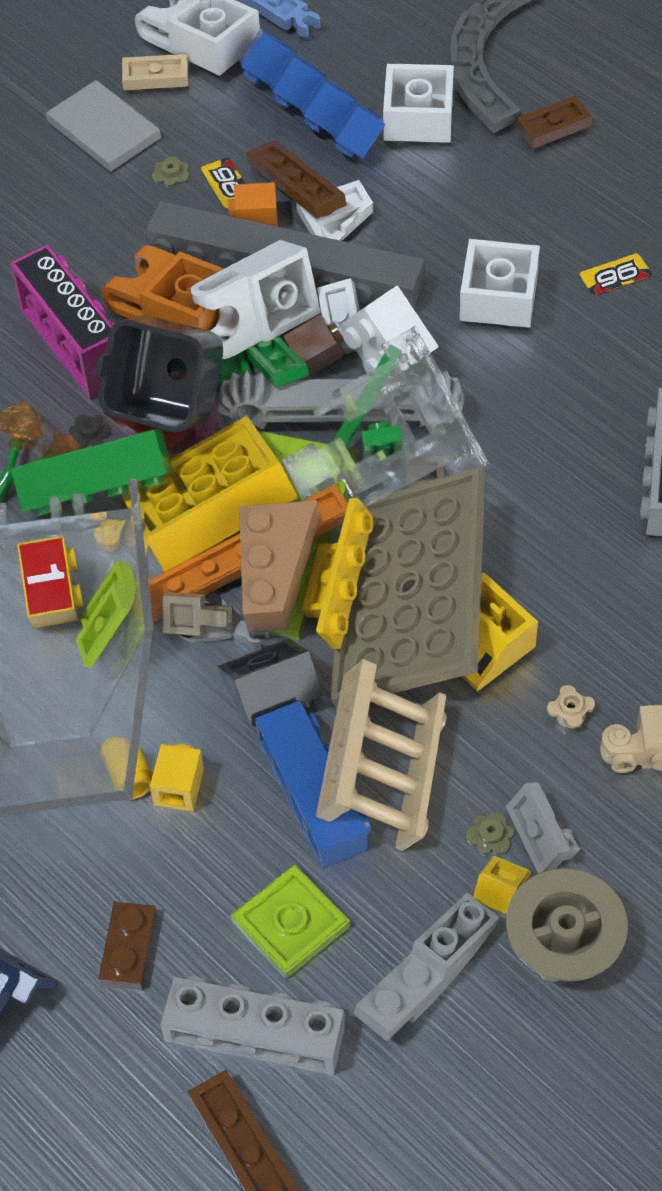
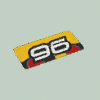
M224 158L202 166L201 170L223 207L228 208V199H234V185L245 184L231 159Z
M637 253L580 272L582 280L592 295H597L652 275L641 256Z

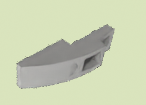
M466 893L413 943L411 953L356 1004L354 1015L388 1041L407 1021L413 1024L438 998L485 942L499 923L500 917Z

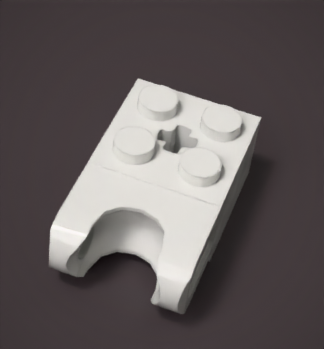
M169 0L170 8L147 6L135 15L136 28L141 38L174 55L187 54L189 62L219 76L243 57L260 29L258 10L236 0Z
M282 240L259 250L191 287L194 304L211 310L219 308V319L211 332L217 334L223 342L224 352L222 359L235 356L260 341L268 342L321 313L307 248Z

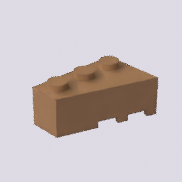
M317 500L239 507L242 608L249 633L288 630L301 588L304 569L311 556L312 543L321 523Z

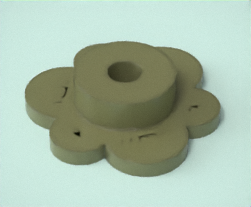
M167 157L163 162H157L154 165L155 171L152 173V179L155 183H164L166 187H173L176 183L182 184L189 179V173L187 172L189 170L188 163L180 162L177 157Z
M494 812L489 814L488 817L478 815L474 818V826L467 830L466 839L470 844L477 846V851L482 855H487L491 851L502 855L510 848L509 840L514 836V829L506 825V817L501 813Z

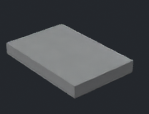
M97 80L46 112L47 121L110 172L161 138L158 127Z

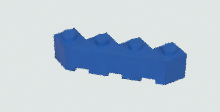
M260 28L240 60L242 68L245 69L243 75L257 84H260L261 81L269 84L272 92L275 93L273 98L287 108H290L292 104L298 107L303 116L306 117L304 123L321 133L322 129L331 133L334 140L338 142L335 147L351 158L354 154L364 158L385 126L383 119L374 111L359 104L358 99L344 88L327 79V75L313 64L297 56V52Z

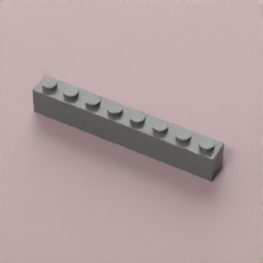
M164 201L159 202L146 228L148 245L174 255L183 252L224 269L279 240L305 247L309 256L316 292H318V287L351 278L355 284L357 299L360 303L370 304L398 285L414 309L425 283V259Z

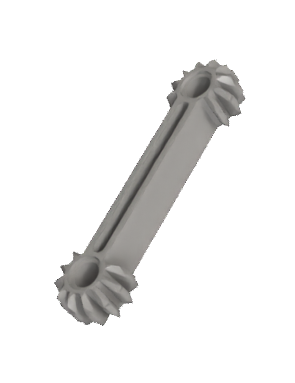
M433 368L427 374L417 371L415 378H388L363 421H416L418 427L430 425L432 430L435 425L439 424L448 427L450 420L459 419L462 405H464V393H462L458 378L450 377L448 371L440 374L435 373ZM247 370L244 376L233 373L230 380L222 382L220 394L217 398V407L219 408V413L223 416V422L234 423L247 415L252 424L261 429H265L267 422L345 421L369 379H300L275 388L269 380L264 379L263 373L253 376Z

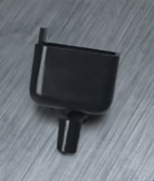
M142 315L116 322L109 332L106 353L99 355L97 358L95 377H101L98 393L101 408L113 417L170 432H181L204 423L213 410L224 352L223 342L217 334L209 330L150 315Z

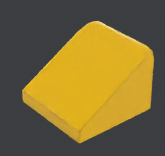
M493 855L479 874L473 898L483 905L507 914L513 895L530 878L531 871Z

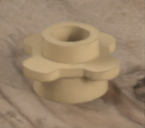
M571 685L562 686L557 699L548 703L547 712L550 716L555 717L562 726L578 728L584 722L586 713L594 710L595 701L592 697H584L577 693L575 687ZM572 704L575 708H568L567 706Z

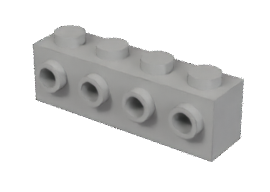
M659 388L656 407L648 408L647 429L654 430L653 436H646L644 458L651 459V466H644L642 488L649 489V497L642 496L640 519L647 520L646 535L662 536V388Z
M188 976L186 979L173 977L160 1026L164 1042L334 1075L345 1030L344 1010L338 1009L336 1005L327 1001L318 1000L313 1003L297 1001L294 997L281 992H273L270 995L253 992L249 987L240 984H230L228 987L211 984L209 980L203 977Z

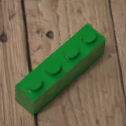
M154 429L10 468L22 512L34 509L36 516L58 511L56 503L70 500L71 507L92 502L91 494L105 490L107 497L129 492L127 484L141 481L143 488L165 482L164 474L173 472L162 429Z

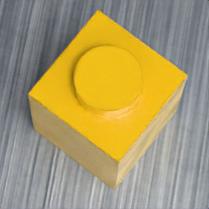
M182 743L175 745L161 744L150 783L154 806L194 812L204 772L200 749H194L192 746Z

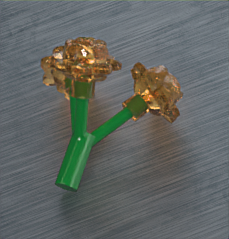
M12 403L8 409L0 410V430L7 433L10 437V452L7 465L0 475V502H2L14 482L10 468L15 467L18 452L23 449L25 440H34L35 437L40 438L43 434L40 430L41 416L36 414L35 409L31 408L27 403ZM56 430L53 432L52 448L43 452L42 457L32 462L80 450V446L73 435H62Z

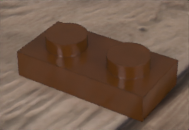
M576 95L517 118V129L532 148L583 130L592 124L591 114Z
M114 901L98 978L100 986L143 990L157 915L155 906Z

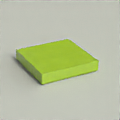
M295 864L231 914L233 924L285 979H288L350 928V920Z

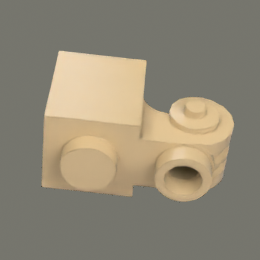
M662 705L639 706L636 724L637 733L633 735L630 734V731L625 726L620 724L610 725L602 733L600 755L606 763L611 765L613 771L618 773L630 772L636 768V765H641L642 769L654 768L655 770L662 771Z

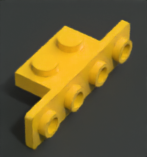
M350 498L348 501L338 543L318 544L301 610L308 618H319L316 631L332 649H341L344 635L348 631V618L352 602L357 595V582L361 567L365 562V549L369 534L373 530V516L359 498Z

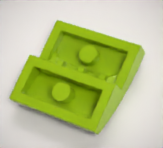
M119 560L115 562L80 616L83 629L75 641L85 667L92 668L133 605L136 586L134 573L129 563Z

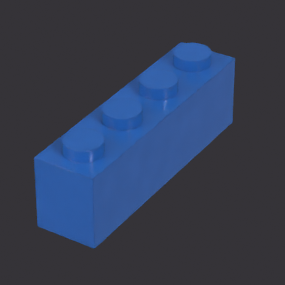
M297 701L255 718L258 740L321 868L325 869L368 851L367 834L371 833V826L366 815L350 809L332 822L316 817L330 745H322L318 737L321 735V730L315 715L312 712L307 714L301 702Z

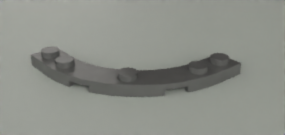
M476 0L467 11L462 12L452 33L450 65H454L453 82L464 103L493 133L517 122V118L521 116V109L501 91L489 75L485 63H483L484 46L491 31L506 15L532 0Z

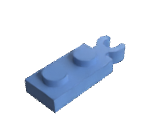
M240 0L243 4L258 10L260 15L286 31L292 26L295 27L298 35L301 37H309L308 25L316 29L320 28L319 15L308 11V4L302 0Z

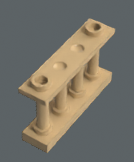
M362 659L343 675L316 817L332 822L344 812L352 809L398 828L395 849L404 851L417 841L422 840L429 827V819L426 816L440 731L443 729L447 714L444 712L446 695L439 692L420 706L377 687V682L374 681L377 665ZM370 702L417 721L414 740L372 723L368 716ZM366 737L411 756L408 775L365 758L364 753L361 752L363 738ZM360 773L405 792L402 811L357 794V789L354 788L356 774Z

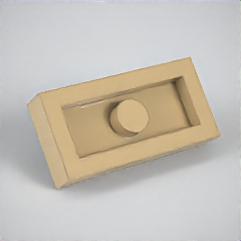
M187 54L122 58L123 90L188 87Z

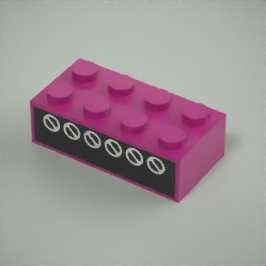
M47 244L10 263L20 309L87 397L92 400L98 397L101 377H95L97 358L99 355L106 353L109 332L116 322L110 323L100 302L97 299L92 301L88 296L86 286L81 278H74L62 255L56 256Z

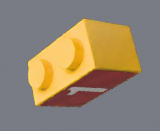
M64 536L18 543L27 616L32 628L79 621L77 608L84 607L80 584L73 585L72 571H78L75 548L68 549Z

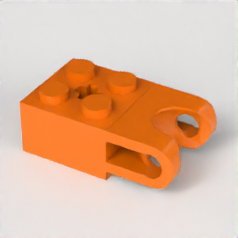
M144 245L134 255L136 272L139 277L124 278L115 276L102 288V296L107 308L126 318L150 315L211 331L218 322L219 308L211 310L194 304L191 287L224 268L183 252L174 255L154 246Z

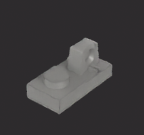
M539 782L525 783L507 804L506 809L539 874L556 869L562 861L572 859L578 853L580 847L577 845L570 829H560L554 818L555 814Z

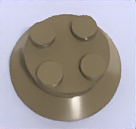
M561 868L539 873L528 879L518 888L508 906L506 931L509 943L518 958L531 970L540 974L544 980L549 982L580 981L602 973L617 960L626 943L628 920L621 899L606 882L585 871Z

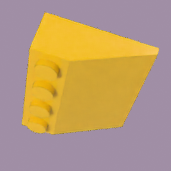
M247 415L172 457L170 462L173 472L163 475L165 482L145 488L142 487L141 481L127 484L129 492L121 494L164 572L222 543L224 539L240 531L239 507L289 503L298 498L279 460Z

